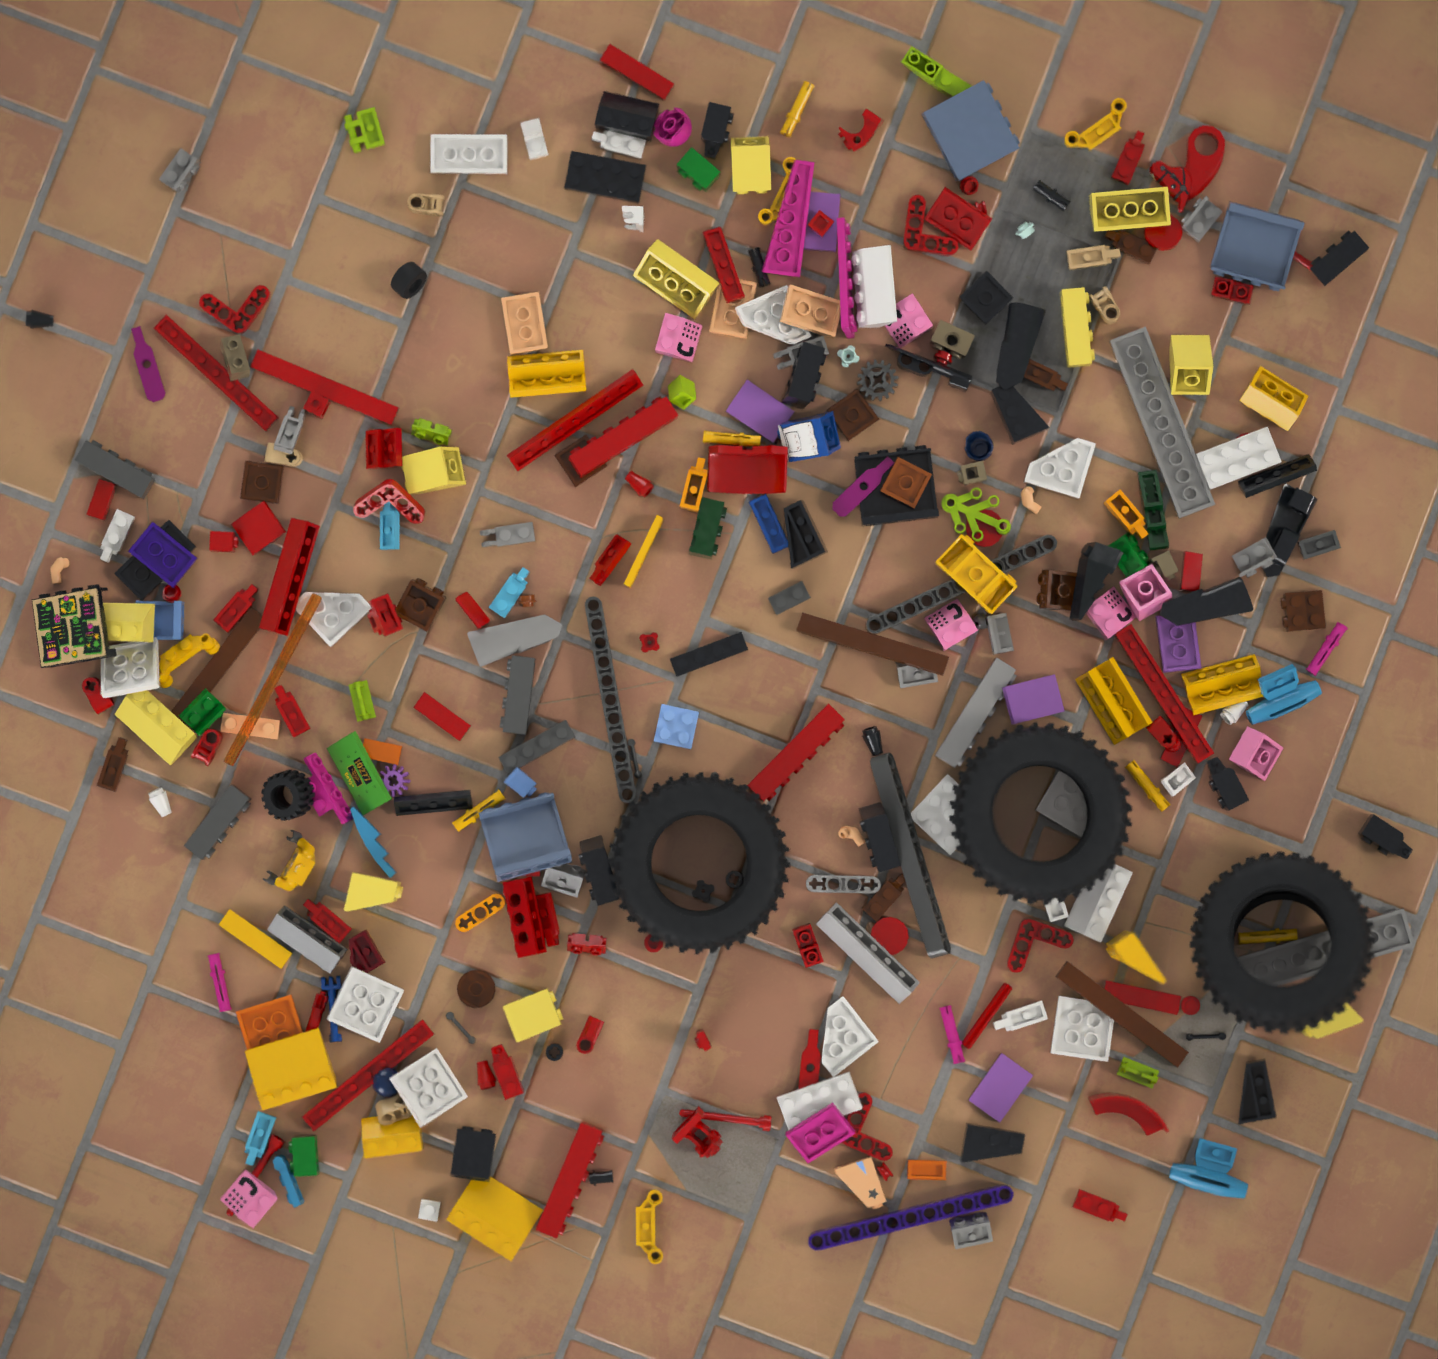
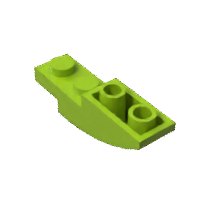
M912 46L901 61L914 74L947 97H953L972 87V85L944 69L943 65Z

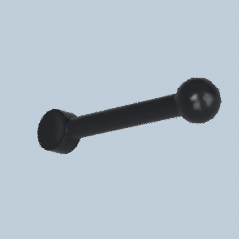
M1223 1032L1216 1035H1192L1191 1033L1186 1035L1188 1041L1211 1038L1226 1039V1034Z

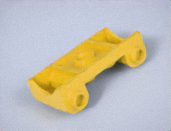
M961 534L936 560L935 564L972 596L986 612L992 615L1018 587L1015 584L1017 581L1009 574L1006 576L973 545L975 542L968 535L964 536Z

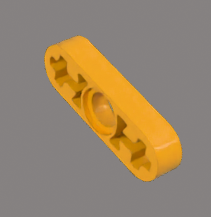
M492 894L460 915L455 921L456 928L461 932L471 930L503 909L505 898L501 894ZM493 897L496 899L500 898L502 900L500 902L501 906H493L490 908L493 912L489 913V909L484 903L487 902L490 905L493 903ZM478 907L485 909L486 915L484 918L476 917L475 910ZM471 912L473 919L477 922L473 924L472 920L467 924L468 928L460 927V919L467 920L470 918L468 913Z

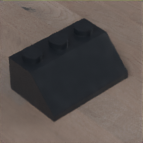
M604 91L596 115L595 128L651 141L659 104Z

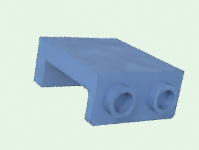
M135 601V603L155 604L154 637L157 640L184 639L183 601H174V603L166 601Z

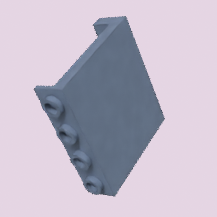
M984 80L921 114L956 182L1019 149L1018 145L1020 142L1016 134L1012 135L1009 129L1011 127L1009 120L1001 114L1002 107L998 100H994L992 87L989 83H985Z
M1229 201L1210 269L1214 270L1213 274L1219 276L1229 274L1232 275V279L1237 281L1247 279L1251 280L1250 284L1256 286L1266 284L1269 285V289L1274 291L1285 290L1287 276L1305 222Z
M542 793L532 799L523 798L517 803H505L501 807L495 809L486 808L479 813L497 882L572 862L571 852L568 848L555 803L554 793Z

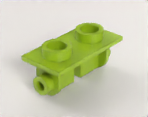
M421 418L414 420L411 435L418 439L433 441L438 445L448 446L452 429L438 423L432 429L431 421Z
M367 680L349 684L357 722L376 718Z
M1124 1056L1117 1072L1119 1076L1152 1089L1154 1084L1157 1083L1159 1070Z

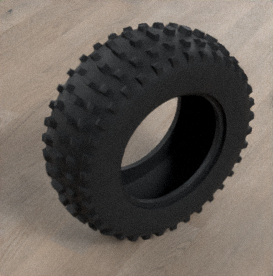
M1034 722L1033 725L1026 729L1023 728L1022 724L1017 725V728L1011 733H1008L1007 729H1005L998 739H995L993 736L988 738L989 742L984 749L981 746L976 748L978 751L975 753L976 757L974 759L968 757L966 760V771H959L958 773L960 775L959 780H961L960 784L954 785L952 789L954 794H956L955 801H950V805L954 809V815L949 816V821L955 824L956 831L951 832V834L960 843V845L956 846V849L960 853H964L967 858L963 863L975 869L973 872L975 878L983 877L987 881L984 886L987 888L995 886L999 889L997 894L1001 896L1003 894L1007 895V893L1013 895V901L1025 898L1027 899V904L1033 905V902L1043 900V904L1048 905V902H1052V899H1058V902L1062 903L1071 894H1073L1074 898H1077L1084 888L1089 892L1093 889L1094 882L1097 879L1100 881L1105 880L1104 877L1107 875L1105 871L1108 868L1113 871L1116 867L1114 859L1117 855L1121 857L1123 855L1122 842L1128 843L1129 840L1128 833L1125 832L1126 826H1132L1131 818H1127V812L1132 811V806L1126 801V796L1130 795V791L1127 788H1123L1121 783L1126 780L1124 775L1122 776L1121 773L1117 774L1114 768L1118 764L1106 758L1109 754L1106 749L1099 750L1095 747L1097 741L1083 739L1084 733L1080 731L1074 734L1068 732V726L1055 729L1054 723L1038 727V723ZM1045 766L1065 773L1078 785L1086 802L1087 822L1081 839L1067 854L1051 861H1031L1016 855L1002 842L994 824V802L1000 787L1013 773L1027 767Z
M699 772L695 777L690 778L688 773H683V776H680V779L675 781L672 776L668 777L669 780L662 786L658 782L653 784V791L649 794L643 791L641 793L642 796L639 797L641 800L637 804L633 801L629 804L631 807L629 808L630 813L628 816L622 814L620 817L623 824L620 829L615 828L613 832L615 837H617L616 843H610V848H612L611 851L614 852L613 858H608V864H610V867H613L614 874L609 875V879H612V882H615L617 887L612 890L613 894H616L617 897L620 896L623 902L618 905L620 909L623 908L624 911L627 910L629 912L628 921L637 922L641 926L638 929L640 933L648 932L651 934V941L658 942L661 940L666 942L664 948H672L674 945L679 947V952L681 953L688 951V949H695V954L703 952V949H710V954L716 953L718 947L725 946L726 950H729L730 946H733V942L737 940L740 944L744 943L746 935L750 932L756 935L759 929L758 926L761 923L767 925L770 911L777 912L778 904L776 903L778 897L784 898L785 893H783L782 885L783 882L788 883L789 881L785 874V868H790V862H788V859H785V852L789 851V847H786V844H783L782 838L786 837L785 831L782 832L776 825L780 821L779 818L771 816L768 812L771 806L765 803L762 805L758 801L760 797L758 793L751 795L747 792L749 786L745 784L743 786L734 785V779L731 777L724 781L720 780L719 774L714 773V776L711 775L710 778L703 777V772ZM692 815L711 816L727 823L741 838L747 855V871L738 892L725 904L704 911L688 910L671 902L658 888L652 872V853L659 836L675 821Z
M1278 851L1274 856H1270L1269 853L1260 854L1261 856L1256 860L1254 856L1248 857L1245 864L1241 865L1239 862L1231 866L1233 871L1230 873L1227 870L1219 875L1221 880L1219 882L1214 881L1208 887L1211 891L1210 894L1205 893L1200 899L1203 906H1198L1197 911H1195L1194 917L1198 918V920L1194 921L1190 929L1191 932L1195 933L1192 936V941H1190V948H1195L1193 951L1194 957H1191L1192 963H1198L1196 966L1198 971L1195 972L1197 978L1203 977L1205 984L1203 990L1205 992L1211 991L1214 1004L1220 1002L1224 1006L1223 1012L1226 1015L1231 1012L1236 1015L1237 1022H1250L1249 1026L1252 1029L1256 1030L1257 1026L1264 1027V1031L1268 1033L1280 1029V1033L1288 1034V1030L1295 1029V1032H1304L1305 1026H1310L1311 1029L1318 1028L1319 1021L1330 1022L1334 1019L1332 1014L1336 1012L1339 1015L1341 1012L1346 1011L1344 1005L1355 1001L1357 995L1354 993L1356 991L1360 992L1361 988L1365 987L1366 983L1362 979H1366L1367 975L1371 973L1372 968L1367 965L1371 964V958L1374 959L1375 953L1370 952L1372 943H1375V937L1370 936L1371 928L1374 925L1373 921L1367 922L1366 914L1369 913V909L1367 906H1361L1360 899L1362 895L1360 893L1354 894V891L1351 889L1353 883L1350 880L1346 882L1343 878H1340L1342 874L1339 870L1334 873L1332 869H1328L1329 865L1324 861L1322 863L1315 862V858L1312 856L1300 858L1299 853L1293 852L1285 856V853ZM1290 900L1301 903L1318 914L1329 931L1331 947L1327 959L1322 967L1305 981L1286 986L1262 982L1244 969L1235 954L1234 940L1240 923L1250 911L1266 902Z

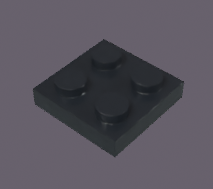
M986 271L959 299L986 325L1013 297Z

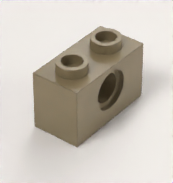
M940 320L930 343L933 344L932 347L934 349L946 350L950 352L952 357L960 360V358L965 359L975 335ZM952 336L956 338L957 344L951 346L947 343L946 339Z
M240 334L222 338L220 347L230 381L249 377L250 367Z

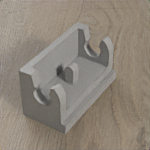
M1007 613L987 616L986 623L993 655L1014 651Z

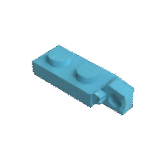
M388 502L380 512V550L400 549V512Z
M522 567L518 575L513 573L489 608L503 618H506L526 588L528 582L525 581V578L529 571Z
M260 1111L257 1112L245 1146V1153L249 1154L245 1164L254 1166L257 1157L262 1158L277 1117Z

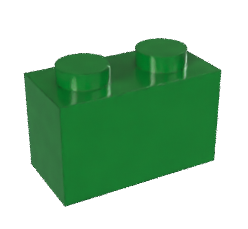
M692 147L677 163V168L679 169L677 172L686 179L688 177L693 181L692 185L699 191L704 190L706 192L721 175V172Z
M317 1135L293 1137L292 1141H289V1153H293V1161H290V1171L294 1172V1177L318 1175Z

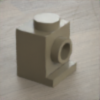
M983 461L960 466V471H957L958 480L963 482L964 486L987 480ZM969 471L974 472L975 476L973 478L968 477Z
M1169 551L1149 560L1150 563L1155 562L1156 565L1154 567L1165 582L1175 578L1174 573L1179 571Z

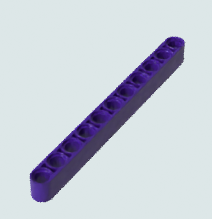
M1000 1184L814 1231L809 1235L808 1243L813 1250H823L1006 1204L1013 1199L1014 1195L1008 1185ZM1002 1189L1009 1190V1196L1005 1199L999 1197V1192ZM986 1193L989 1194L991 1197L990 1201L982 1203L980 1201L981 1196ZM965 1198L972 1200L969 1208L962 1207V1201ZM946 1203L953 1205V1210L949 1213L943 1211V1206ZM927 1208L934 1209L935 1213L932 1217L924 1215V1211ZM912 1212L916 1214L913 1222L905 1220L907 1213ZM890 1217L897 1219V1224L893 1227L887 1225V1220ZM871 1222L878 1223V1229L874 1232L868 1230V1224ZM858 1227L860 1229L859 1234L851 1236L849 1234L850 1228ZM832 1232H840L841 1238L838 1241H833L830 1238ZM815 1236L822 1238V1243L818 1246L813 1245L811 1242Z

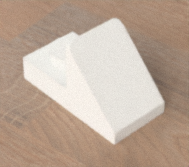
M539 118L521 122L530 160L548 156Z
M1184 762L1160 781L1173 797L1196 777Z

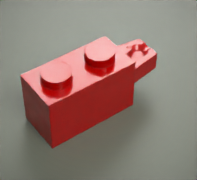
M502 1044L492 1047L491 1051L494 1061L492 1066L505 1100L523 1094L525 1091L512 1056H508Z

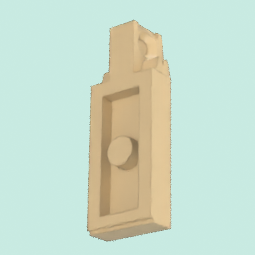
M1105 245L1066 251L1069 270L1107 265L1112 263L1111 259L1120 258L1121 256L1120 248L1110 250L1109 246Z

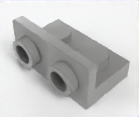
M180 148L159 180L177 193L181 190L184 191L189 184L188 180L191 175H195L200 169V161Z
M1207 196L1203 200L1199 198L1193 206L1195 208L1192 214L1187 213L1181 221L1183 223L1182 230L1197 242L1202 239L1223 212L1211 203Z
M1265 537L1234 554L1232 558L1241 572L1238 575L1240 577L1246 575L1248 578L1257 573V568L1262 566L1265 569L1274 564L1272 560L1277 558Z
M895 662L900 688L938 682V677L935 673Z
M569 864L548 868L545 870L541 886L577 898L586 870L578 865Z
M978 1212L973 1215L959 1216L949 1220L955 1249L993 1242L987 1212Z

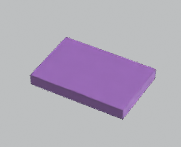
M811 192L807 225L819 210L831 218L834 224L823 237L806 225L804 249L836 252L840 194Z
M746 380L726 410L728 414L771 443H774L778 437V425L789 421L794 414L793 410L749 380Z
M1160 615L1155 616L1162 672L1169 673L1201 669L1196 622L1176 626Z
M1055 674L1002 687L1012 725L1064 712Z
M1001 1053L968 1100L1000 1123L1033 1075Z

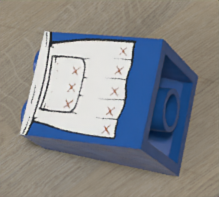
M833 411L787 421L778 425L777 433L782 441V446L788 447L787 463L828 456L841 448Z

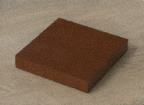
M858 388L826 410L827 412L833 411L836 425L847 441H850L879 420Z
M584 435L554 455L575 487L607 467L606 463L582 478L579 477L568 458L571 455L570 451L578 446L583 448L587 445L586 442L589 440L587 435Z
M245 461L240 499L279 504L284 466Z

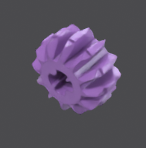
M393 764L392 771L389 766H386L387 774L380 771V774L384 776L382 781L388 792L391 790L392 797H395L396 790L400 796L403 795L401 788L408 790L404 783L411 782L408 779L404 780V777H407L409 773L401 774L404 767L401 766L397 771L396 764ZM394 775H396L398 784H393L392 786L389 779L391 776L395 777Z

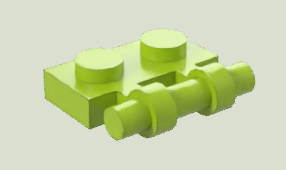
M375 107L356 112L358 119L354 121L351 114L344 116L345 130H348L349 144L353 148L354 153L361 152L360 144L365 143L367 150L385 145ZM356 127L361 128L363 136L357 137Z

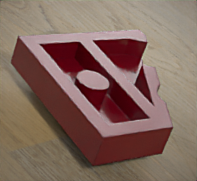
M367 929L348 940L351 951L350 964H352V967L369 973L386 963Z

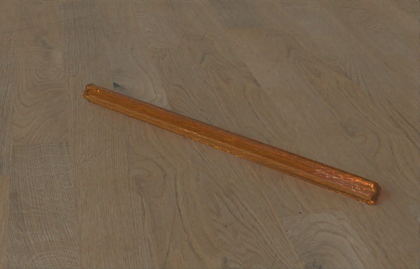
M313 593L308 600L224 759L226 764L233 766L322 600L319 595Z

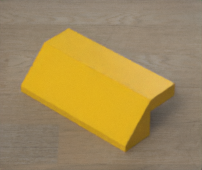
M583 350L507 356L510 398L586 391Z
M1255 654L1181 674L1187 700L1193 715L1264 697L1261 694L1258 679L1261 678V668Z
M1114 657L1075 679L1114 745L1153 723Z

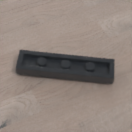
M1307 454L1238 481L1239 488L1244 496L1248 498L1317 471V466L1311 456Z
M742 632L673 657L670 661L676 677L747 651L748 647Z
M471 790L394 797L396 816L473 808Z

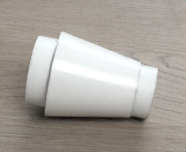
M1245 701L1227 706L1222 709L1220 716L1229 725L1236 723L1249 704Z
M162 787L148 793L149 801L161 817L172 813L167 793Z

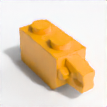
M698 457L696 467L691 466L688 471L680 502L681 509L699 512L708 476V470L703 469L706 460L704 458Z
M1121 489L1103 503L1126 532H1130L1132 535L1136 533L1141 540L1148 535V532L1143 527L1146 524L1143 521L1144 517Z

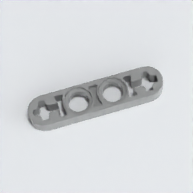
M811 875L806 880V887L811 892L872 894L879 891L881 883L874 876ZM813 878H816L817 882H823L822 878H826V890H822L823 886H816V889H812L809 882ZM833 878L839 881V887L835 890L830 889L828 886L829 880ZM850 879L858 881L857 889L850 890L847 883ZM860 879H865L864 883H870V879H874L877 887H874V890H870V887H864V891H860L862 885Z

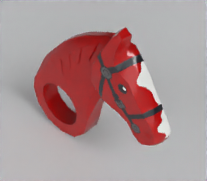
M1206 125L1194 129L1187 139L1185 167H1171L1160 160L1155 161L1150 166V175L1161 187H1168V195L1178 203V212L1182 213L1187 202L1199 195L1218 172L1225 150V139L1221 131L1213 126ZM1209 134L1215 138L1217 149L1213 154L1209 156L1202 155L1196 150L1195 139L1199 135Z

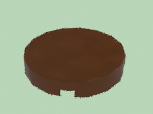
M471 970L465 973L459 979L457 985V992L461 1002L472 1008H480L489 1004L494 998L496 991L495 982L492 977L481 970Z

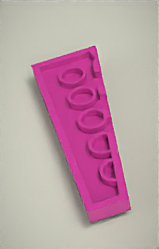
M794 160L762 268L763 273L800 277L815 162Z
M842 217L837 218L841 328L847 339L855 338V332H858L857 320H854L852 261L849 253H852L851 242L848 241V235H851L850 223L847 224L845 218Z

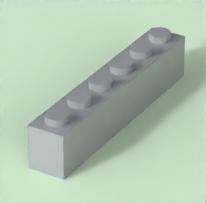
M995 658L936 752V757L953 768L956 765L961 766L966 758L963 755L966 749L971 750L976 742L973 739L976 733L981 734L986 724L984 721L986 717L989 716L991 718L995 712L996 707L994 705L996 701L1003 699L1002 687H1006L1007 684L1011 685L1017 676L1014 674L1016 669Z
M837 902L816 923L824 933L899 1004L920 983Z

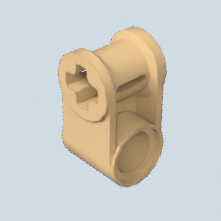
M415 193L409 196L408 207L413 213L443 216L442 202L445 196ZM415 199H419L422 202L418 208L411 205V202Z
M1104 286L1096 294H1090L1089 300L1106 324L1116 323L1120 316V309L1108 288ZM1112 310L1115 312L1116 317L1108 318L1106 312Z
M268 443L264 462L297 467L302 463L303 456L296 449H294L293 454L274 450V443ZM294 454L297 456V459L292 461L289 459V456Z
M399 1094L376 1103L375 1107L380 1124L390 1125L412 1116L405 1102L403 1101L402 1103V1098Z

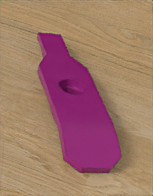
M141 327L132 328L131 331L136 344L134 357L146 397L152 402L162 400L166 392L153 350L145 342ZM149 361L151 363L150 367L145 368L144 362Z
M887 456L876 468L866 470L833 502V510L840 517H846L880 484L882 475L894 462ZM861 483L867 484L866 490L860 488Z

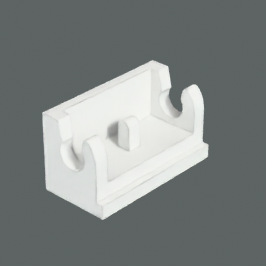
M622 206L623 218H626L624 222L628 223L625 225V228L644 232L643 206Z

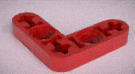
M920 195L912 196L907 210L903 239L904 247L909 251L943 256L955 255L958 250V243L955 239L922 234L926 201ZM916 199L923 205L918 208V213H922V216L910 214V211L913 213L915 211V205H912V202L914 203ZM917 218L920 221L919 227L912 228L909 225V220ZM907 230L919 232V235L915 233L914 241H917V243H914L913 246H910V243L906 241L911 238V233H907ZM932 239L936 242V247L928 249L925 246V242ZM939 240L943 241L942 245H948V242H951L955 249L948 252L947 248L941 247V251H938Z
M256 286L237 312L211 294L202 295L199 305L205 312L234 333L243 334L267 304L271 293L266 286ZM263 290H266V297H261L258 300V302L261 303L260 306H258L255 302L251 301L252 298L257 300V298L259 297V295L257 294L258 291L262 292ZM211 298L212 304L217 307L214 314L212 313L214 311L212 307H204L205 299L210 300ZM254 305L256 308L255 313L252 315L246 314V306ZM221 309L228 310L229 316L226 319L219 318L218 313ZM242 313L246 318L250 320L247 322L244 319V321L242 322V325L244 327L242 329L238 328L236 330L235 322H240L243 319L240 316V314Z
M393 479L383 481L356 500L353 512L357 517L365 518L390 502L413 524L421 523L425 516V509ZM377 495L381 498V501H373L371 496ZM401 498L406 499L408 504H400L398 500Z
M1024 919L1019 925L1007 960V967L1015 973L1021 972L1024 969L1034 939L1067 949L1073 944V936L1067 931L1032 919ZM1028 922H1031L1033 930H1029L1027 936H1031L1030 940L1025 937H1019L1020 933L1025 934L1026 929L1023 928V925H1027ZM1045 928H1049L1052 932V936L1049 939H1043L1041 936V931ZM1055 931H1059L1057 936L1064 937L1065 934L1068 935L1067 939L1070 942L1062 945V941L1056 939V943H1053ZM1020 940L1026 941L1028 945L1025 951L1017 949V943ZM1014 951L1018 954H1025L1024 959L1022 957L1019 958L1021 966L1017 967L1016 970L1013 969L1011 961H1015L1017 955H1013Z
M861 1092L858 1094L859 1098L867 1096V1101H869L868 1105L864 1104L862 1110H866L865 1114L858 1110L849 1113L846 1118L855 1130V1134L852 1136L857 1138V1135H861L858 1140L857 1146H854L855 1141L853 1140L848 1142L844 1140L842 1143L874 1158L887 1161L893 1155L891 1146L861 1132L872 1106L871 1096L868 1093ZM855 1113L861 1115L862 1120L859 1124H853L850 1120L851 1116ZM864 1139H869L872 1142V1146L868 1150H864L861 1147V1142ZM875 1142L879 1143L877 1147L880 1149L887 1147L889 1155L881 1157V1153L875 1150V1154L871 1153L875 1148Z

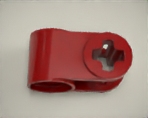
M89 677L83 681L82 689L97 714L115 705L112 697H102L101 681L98 678ZM89 682L96 683V685L94 686L95 690L88 689V687L90 686Z
M1161 715L1146 727L1150 734L1169 752H1176L1181 747L1180 738Z
M217 729L206 730L193 750L191 758H197L204 762L206 766H209L222 742V733ZM211 732H214L217 736V740L214 743L208 740V735Z

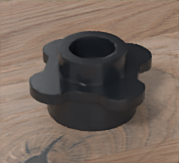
M699 880L692 895L695 898H701L703 902H708L711 892L714 891V886Z

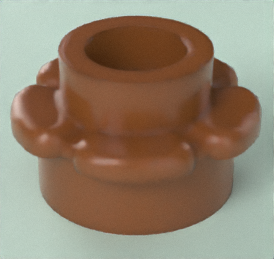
M535 594L519 596L520 602L518 604H522V607L534 606V602H537Z

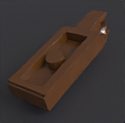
M1109 230L1104 238L1113 242L1112 246L1115 249L1120 248L1121 252L1147 264L1151 263L1157 248L1150 246L1146 240L1124 230H1118V232Z
M1032 359L1029 360L1024 375L1025 379L1048 390L1054 391L1057 388L1065 392L1068 383L1060 380L1061 375L1058 372Z
M118 738L116 746L112 745L108 749L97 786L114 792L117 791L129 750L125 749L127 739Z
M901 873L896 880L892 877L889 881L887 880L862 908L876 922L902 894L901 892L904 888L901 885L905 882L904 875Z

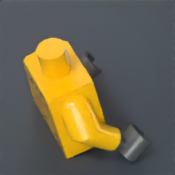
M291 830L293 832L292 838L287 836V840L296 843L298 846L280 877L271 871H267L270 874L269 878H263L268 884L287 891H292L296 886H302L315 865L314 846L302 838L300 832Z

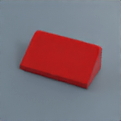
M99 479L86 515L105 521L117 484Z
M1184 552L1180 590H1199L1203 554Z
M468 592L455 598V601L478 629H482L490 622L488 616Z

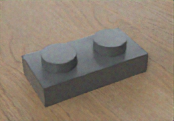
M1335 530L1298 541L1303 560L1341 548Z
M803 581L769 597L768 600L777 616L811 597Z

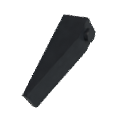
M1098 542L1087 543L1082 548L1070 620L1077 621L1083 619L1095 600L1094 594L1103 589L1105 586L1103 583L1108 573L1112 575L1124 552Z

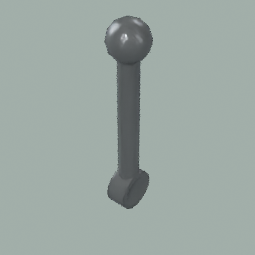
M629 739L628 745L631 747L635 767L634 776L635 778H640L642 773L638 768L634 748L635 740Z
M448 1012L446 1014L447 1019L454 1022L468 1038L470 1044H474L476 1041L475 1037L470 1036L454 1018L452 1012Z

